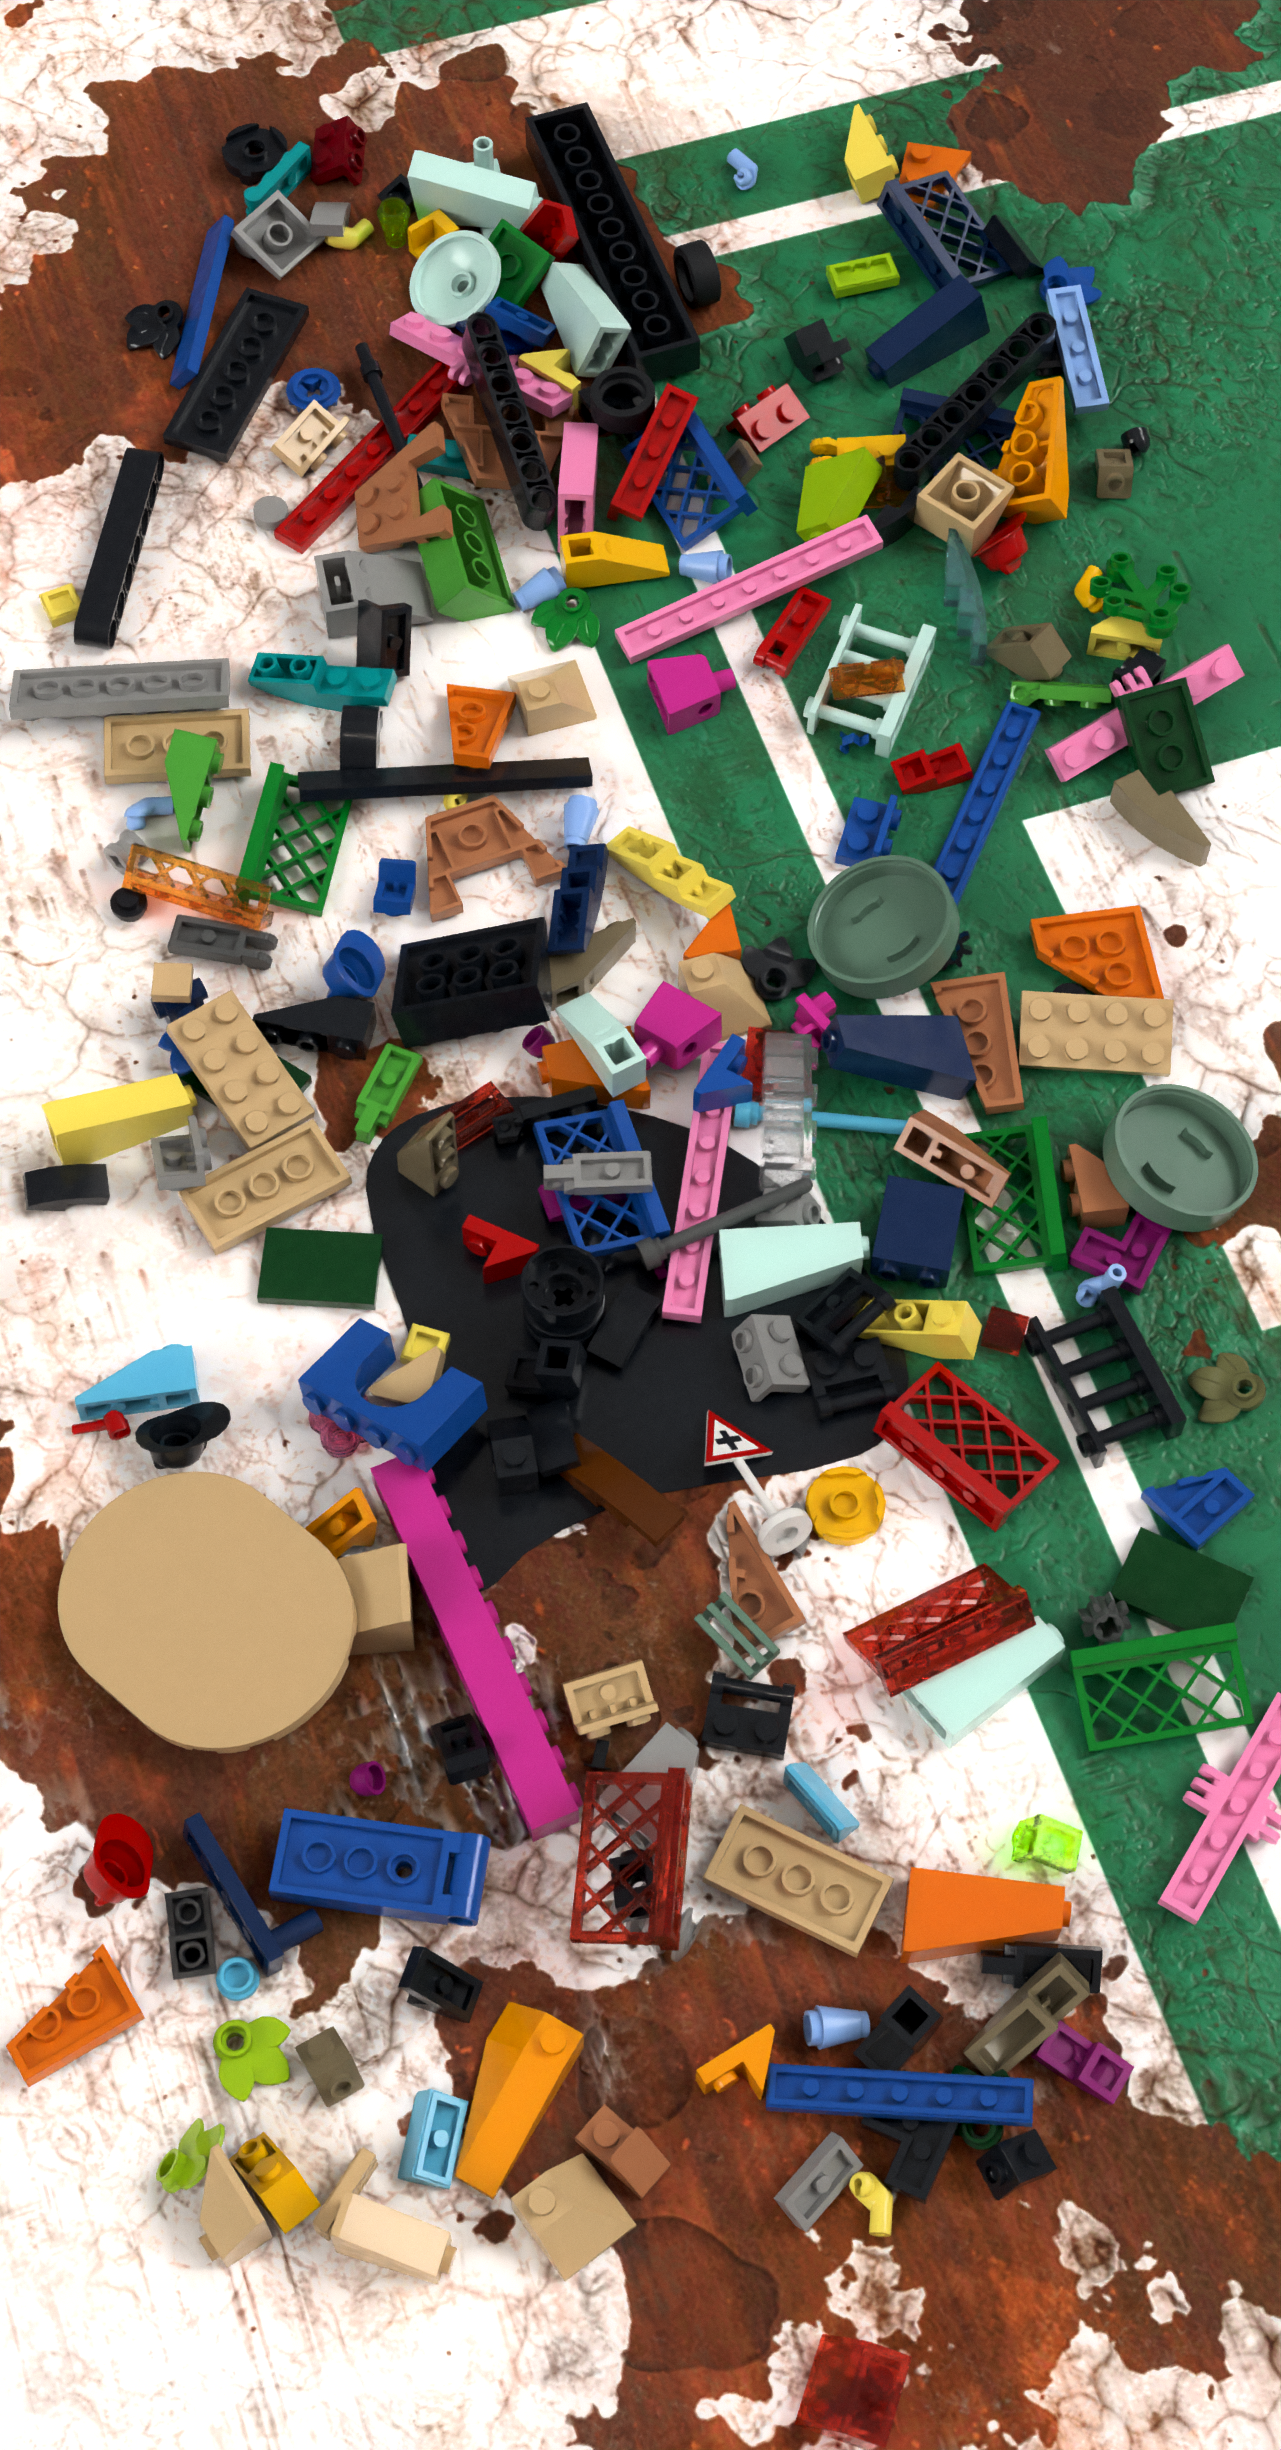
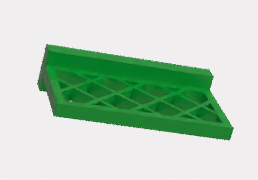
M270 762L236 883L234 902L249 905L251 899L322 917L352 800H344L343 807L332 813L327 811L321 801L293 804L286 792L288 786L299 789L298 776L285 773V765ZM283 803H284L287 808H285V809L282 810ZM314 804L322 817L307 824L299 811ZM292 815L300 828L285 834L278 821ZM338 818H340V819H339V823H338V825H337V823L335 822V820L338 819ZM328 824L335 837L321 844L313 830ZM275 833H276V835L278 836V838L275 839V840H273V839H274V836H275ZM306 834L314 847L299 854L291 841ZM284 845L292 858L277 865L271 857L270 851ZM331 849L330 855L326 850ZM320 854L327 864V868L313 874L305 861ZM268 864L270 869L265 871L266 865ZM298 865L306 878L291 885L283 871ZM272 876H276L284 889L275 893L260 889L262 881ZM323 879L322 886L319 883V880ZM312 885L319 895L317 904L301 900L296 891Z
M1047 1116L1031 1118L1032 1124L964 1134L975 1144H983L989 1148L990 1151L987 1154L993 1159L998 1154L1010 1162L1012 1165L1007 1169L1011 1173L1010 1178L1018 1169L1032 1177V1181L1022 1192L1008 1182L1006 1183L1004 1190L1016 1197V1200L1006 1211H1003L996 1205L990 1208L964 1192L975 1277L1049 1266L1053 1267V1272L1069 1270ZM1026 1137L1027 1147L1018 1158L1003 1149L1010 1139ZM1028 1157H1029L1030 1166L1027 1165L1026 1163H1024L1025 1160H1026ZM1033 1191L1035 1200L1029 1197ZM972 1199L978 1203L974 1209ZM1023 1202L1037 1211V1215L1028 1226L1012 1217ZM984 1208L1000 1217L989 1231L975 1223V1219ZM1006 1222L1022 1232L1011 1246L995 1237ZM1038 1225L1040 1235L1034 1231ZM977 1234L983 1237L979 1243L977 1239ZM1030 1237L1042 1246L1043 1255L1025 1257L1017 1252V1250ZM989 1242L1005 1252L997 1262L983 1264L980 1262V1253Z
M1235 1622L1070 1651L1068 1660L1071 1674H1073L1088 1753L1254 1725L1255 1722L1237 1644L1238 1635ZM1230 1654L1233 1670L1225 1682L1204 1669L1212 1655ZM1205 1657L1200 1665L1191 1660ZM1182 1661L1195 1670V1673L1184 1689L1163 1676L1172 1662ZM1164 1664L1159 1672L1149 1667ZM1141 1668L1154 1677V1680L1143 1696H1140L1121 1683L1132 1669ZM1123 1671L1118 1679L1109 1675V1673ZM1199 1674L1220 1687V1690L1209 1706L1188 1693V1690ZM1099 1675L1113 1684V1687L1101 1704L1086 1694L1083 1678ZM1233 1677H1235L1237 1690L1229 1686ZM1158 1681L1179 1694L1168 1713H1165L1146 1700ZM1117 1688L1138 1701L1126 1721L1105 1707ZM1224 1691L1240 1700L1242 1717L1226 1719L1212 1709ZM1183 1698L1204 1711L1196 1725L1184 1726L1171 1717ZM1088 1703L1097 1709L1092 1718ZM1142 1705L1163 1718L1155 1732L1144 1734L1130 1724ZM1102 1712L1122 1727L1114 1739L1096 1742L1092 1725ZM1208 1715L1217 1720L1203 1723ZM1167 1722L1176 1727L1173 1729L1162 1730ZM1126 1729L1134 1734L1133 1736L1120 1738Z

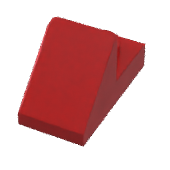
M469 1214L462 1225L463 1244L476 1255H489L483 1266V1280L485 1284L521 1274L530 1257L539 1252V1244Z

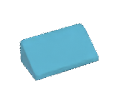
M792 1763L785 1767L783 1784L835 1843H840L859 1827V1821L807 1763Z
M433 2089L416 2093L399 2166L398 2179L442 2189H450L469 2101Z

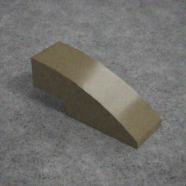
M1139 769L1114 781L1109 802L1132 827L1155 845L1174 856L1199 867L1206 864L1212 843L1171 790L1158 796Z
M1058 1952L994 2014L966 2046L963 2053L985 2076H991L1000 2069L1009 2072L1058 2029V2022L1090 1995L1089 1982Z

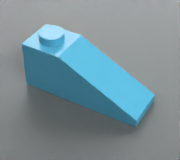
M170 1344L160 1350H152L75 1397L80 1420L101 1419L106 1413L113 1410L119 1411L123 1415L182 1408L200 1403L197 1367L192 1345Z

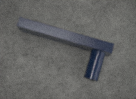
M200 1812L184 1820L183 1837L266 1978L282 1970L284 1952L324 1931L322 1921L317 1912L311 1908L270 1930Z

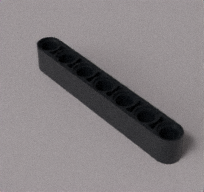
M476 312L468 317L462 339V349L522 522L531 530L543 531L551 525L558 503L557 493L497 322L490 314Z
M1046 312L1031 314L897 450L893 470V482L897 488L903 491H911L914 486L921 487L1051 353L1055 338L1056 321L1050 314Z
M127 447L124 453L74 624V643L76 645L112 649L115 644L164 471L163 452Z

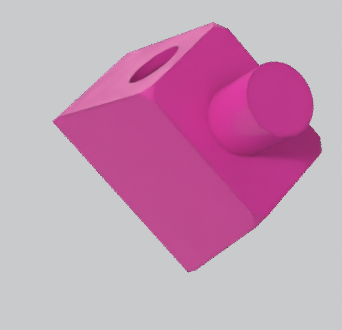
M702 654L647 661V683L668 735L675 734L718 715L720 712L721 693L736 689V680L732 669L728 668L712 672L706 656Z
M663 981L634 1024L635 1042L646 1057V1070H650L658 1061L674 1070H680L722 1039V1013Z

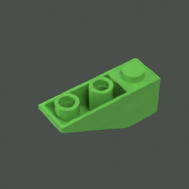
M175 729L166 755L165 767L184 851L190 853L193 841L199 842L204 822L200 818L203 808L209 809L211 805L214 787H210L214 774L219 775L222 770L224 754L220 751L217 739Z

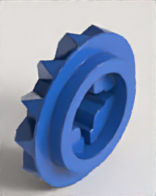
M308 368L297 372L290 378L287 383L286 393L289 405H295L298 412L304 411L313 400H316L323 408L328 410L329 406H337L338 397L341 396V386L338 378L333 373L321 368ZM320 389V395L313 394L311 397H308V391L315 392Z

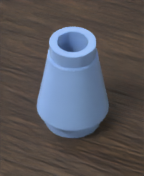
M723 550L688 555L682 554L679 561V574L716 584L731 577L733 567L731 554H724Z
M555 566L549 569L543 567L512 595L520 610L524 612L527 609L539 606L544 601L556 599L560 592L567 589Z
M572 795L569 797L568 802L564 804L563 846L565 849L570 850V846L587 844L599 815L595 799L585 795Z
M816 2005L814 2010H806L804 2012L803 2031L805 2041L808 2046H817L821 2050L860 2038H866L870 2034L867 2011Z

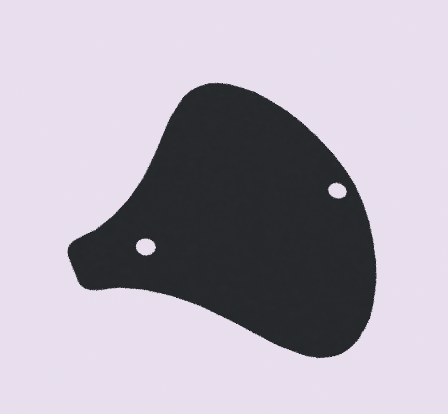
M496 1097L463 1100L415 1115L398 1125L382 1139L372 1156L367 1170L366 1192L374 1234H383L382 1258L400 1305L408 1334L412 1323L450 1333L451 1340L445 1354L446 1359L442 1375L452 1366L483 1383L488 1409L432 1467L437 1482L432 1484L437 1497L444 1495L452 1513V1517L447 1519L452 1531L460 1530L467 1545L468 1552L464 1553L463 1556L468 1567L475 1564L481 1575L484 1587L479 1589V1591L486 1590L497 1583L524 1554L553 1535L606 1510L601 1505L598 1508L594 1506L559 1473L543 1478L539 1468V1491L499 1497L486 1421L526 1415L528 1421L527 1409L548 1403L549 1400L546 1395L508 1393L504 1386L512 1350L539 1352L541 1343L537 1342L527 1331L523 1318V1300L520 1284L522 1273L485 1284L483 1280V1266L489 1255H476L463 1244L462 1225L470 1214L539 1244V1251L558 1244L573 1245L565 1221L549 1222L540 1198L538 1188L544 1184L543 1166L545 1164L534 1132L520 1136L517 1142L498 1144L492 1125V1118L519 1111L520 1105L549 1097ZM597 1104V1111L607 1109L608 1106ZM628 1110L642 1151H651L652 1179L671 1229L669 1236H671L675 1231L690 1128ZM450 1111L455 1117L459 1174L449 1188L445 1189L443 1187L433 1197L399 1173L397 1153L422 1126ZM600 1123L586 1125L581 1133L598 1142L604 1136ZM559 1131L546 1133L548 1142L561 1149L565 1147L570 1137ZM575 1140L568 1152L571 1154L593 1153L594 1150ZM727 1146L717 1215L762 1196L765 1188H780L785 1186V1184L757 1163ZM606 1209L595 1210L591 1218L610 1228L617 1215ZM755 1215L726 1229L757 1228L759 1226L755 1222ZM820 1218V1221H819L818 1224H826V1223ZM625 1219L621 1220L615 1230L628 1238L640 1235L638 1227ZM587 1226L581 1233L585 1246L600 1244L605 1237ZM719 1232L714 1233L701 1323L662 1318L667 1277L658 1280L654 1269L647 1272L636 1249L595 1257L600 1263L604 1275L605 1315L626 1283L655 1296L663 1302L645 1336L641 1335L624 1369L587 1351L586 1349L590 1342L583 1346L587 1353V1360L579 1395L574 1400L567 1402L575 1432L624 1464L660 1494L710 1484L744 1480L734 1462L704 1466L708 1409L773 1451L772 1455L744 1460L755 1478L814 1469L859 1456L877 1446L883 1438L875 1433L873 1429L881 1410L886 1406L884 1401L833 1413L832 1418L820 1420L810 1388H807L803 1393L770 1392L760 1402H752L747 1386L744 1383L736 1350L733 1346L732 1332L751 1314L790 1316L801 1354L826 1349L822 1344L803 1332L794 1319L830 1285L733 1317H724L718 1253ZM671 1253L667 1254V1259L664 1260V1265L667 1272L669 1269ZM862 1266L861 1274L871 1280L869 1274ZM851 1318L850 1320H848V1321L837 1331V1333H836L835 1335H837L849 1322H851V1321H852V1318ZM857 1337L853 1342H857V1341H861V1340H866V1339ZM881 1344L899 1398L908 1390L909 1381L904 1349ZM874 1381L826 1393L830 1398L877 1387L878 1383Z

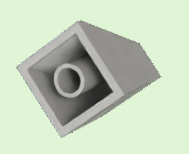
M668 1722L662 1726L599 1796L600 1823L629 1848L652 1851L658 1863L659 1873L663 1876L669 1871L696 1782L699 1760L698 1742L694 1736L682 1727H678L676 1730Z

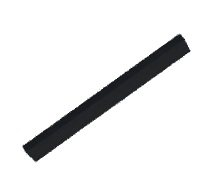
M588 757L492 762L490 769L445 764L298 772L300 802L584 788L592 786L593 782Z

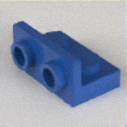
M890 795L888 805L854 796L836 852L835 863L850 867L866 859L890 855L893 840L888 838L891 831H898L902 817V810L897 809V795Z

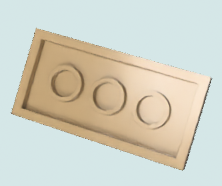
M249 708L104 717V778L106 784L168 781L165 759L175 729L218 740L220 751L224 754V762L220 774H214L213 778L251 776Z
M232 989L167 1025L166 1032L248 1152L314 1117L315 1110Z
M1022 991L1020 1000L1019 1068L1169 1077L1171 1074L1174 1000Z
M311 1119L206 1174V1186L188 1187L185 1190L178 1191V1195L215 1255H218L264 1231L266 1227H271L352 1184V1179L314 1119Z
M740 1804L703 1876L702 1882L857 1958L887 1897L894 1878Z

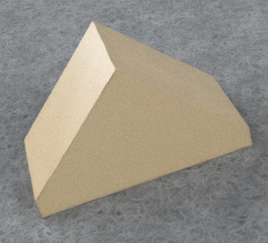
M435 1346L368 1387L372 1395L380 1399L401 1404L411 1403L425 1394L441 1377L446 1355L442 1349Z

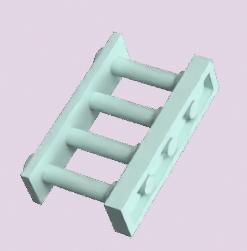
M856 603L851 615H844L839 629L841 638L816 696H809L806 702L803 717L808 718L807 733L814 735L820 718L869 733L871 738L876 739L874 754L888 758L933 653L937 628L923 624L918 637L912 635L911 639L862 624L863 605ZM858 637L906 652V656L909 659L906 664L900 663V665H896L850 651L855 638ZM847 664L895 679L894 683L898 685L895 691L889 690L886 693L838 677L843 665ZM832 691L882 706L883 711H886L883 719L878 717L876 720L828 706L827 702Z

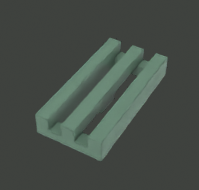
M723 1591L718 1596L719 1599L715 1603L711 1602L706 1607L707 1610L703 1614L699 1613L694 1620L748 1679L752 1680L781 1651L731 1597ZM726 1607L768 1651L766 1654L762 1655L721 1612L723 1608ZM713 1617L756 1661L754 1665L750 1667L709 1623Z

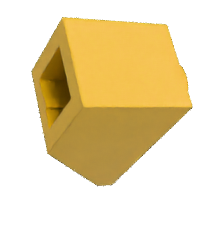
M262 2132L256 2138L246 2141L239 2148L238 2152L228 2159L268 2215L285 2234L321 2206L297 2168L265 2132Z

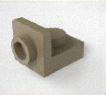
M1096 449L1094 462L1097 471V497L1130 498L1134 471L1130 449Z

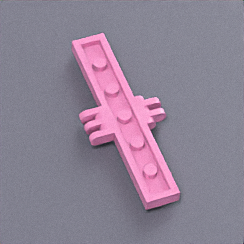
M409 312L391 322L389 335L451 366L448 371L449 379L453 381L458 380L459 384L465 387L474 383L462 349V337L452 333L446 327L439 326L425 319L419 313ZM513 351L507 352L526 406L549 418H553L571 407L573 394L561 389L559 385L553 382H548L534 375L528 369L515 365L518 360V354Z
M1223 644L1154 686L1186 677L1193 704L1196 705L1245 675L1230 645ZM1138 666L1133 670L1138 684L1130 673L1121 677L1126 691L1118 680L1109 684L1115 698L1153 686L1146 670L1142 666ZM1118 707L1044 750L1060 782L1068 781L1128 745Z
M1279 1692L1276 1694L1230 1777L1216 1768L1203 1763L1198 1773L1211 1781V1784L1199 1777H1194L1190 1784L1193 1790L1203 1795V1798L1191 1791H1186L1182 1798L1187 1805L1207 1817L1157 1904L1193 1925L1197 1924L1244 1838L1254 1843H1257L1259 1838L1274 1845L1277 1844L1280 1838V1834L1267 1826L1269 1824L1281 1830V1815L1275 1812L1277 1805L1267 1799L1281 1775V1693Z

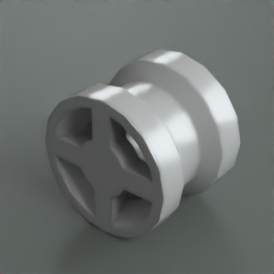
M129 829L124 830L120 834L119 841L110 843L104 848V854L108 861L118 872L125 876H130L135 871V865L139 862H146L151 856L145 842Z

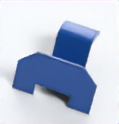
M840 731V737H842L840 751L844 754L849 752V744L852 742L860 747L869 743V733L859 737L855 733L846 735Z

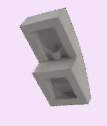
M316 202L309 223L310 236L344 237L345 227H348L351 203Z

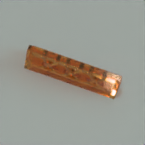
M131 844L122 887L253 930L260 931L271 926L274 912L267 909L273 887L144 845ZM140 855L151 858L159 873L155 874L137 868ZM163 862L171 864V866L165 868ZM177 867L186 869L193 884L190 885L174 880L168 872ZM197 873L205 875V877L200 879ZM211 878L220 880L228 895L224 896L208 891L202 883ZM231 884L239 886L240 888L234 891ZM246 889L260 893L258 906L240 901L237 894Z

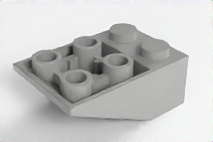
M350 550L314 556L317 584L329 638L357 634L358 601L367 599L380 606L403 602L411 605V625L433 621L421 562Z

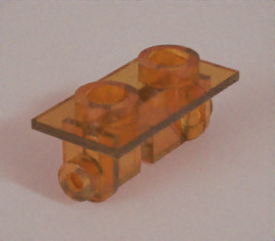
M895 656L891 657V659L871 661V664L861 662L842 665V663H837V667L828 669L834 700L905 692L902 675L905 672L903 659L896 660Z

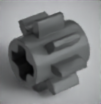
M1109 1591L1105 1596L1094 1597L1090 1595V1601L1086 1609L1078 1610L1082 1621H1084L1081 1625L1084 1636L1090 1637L1095 1634L1099 1646L1103 1645L1104 1642H1121L1120 1636L1124 1629H1131L1132 1627L1128 1617L1125 1616L1129 1612L1126 1602L1123 1600L1115 1604L1113 1595Z

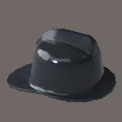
M200 1402L142 1423L135 1432L136 1442L141 1448L150 1451L153 1464L157 1469L188 1467L199 1460L207 1446V1441L219 1436L228 1427L231 1420L230 1410L224 1404L217 1402Z

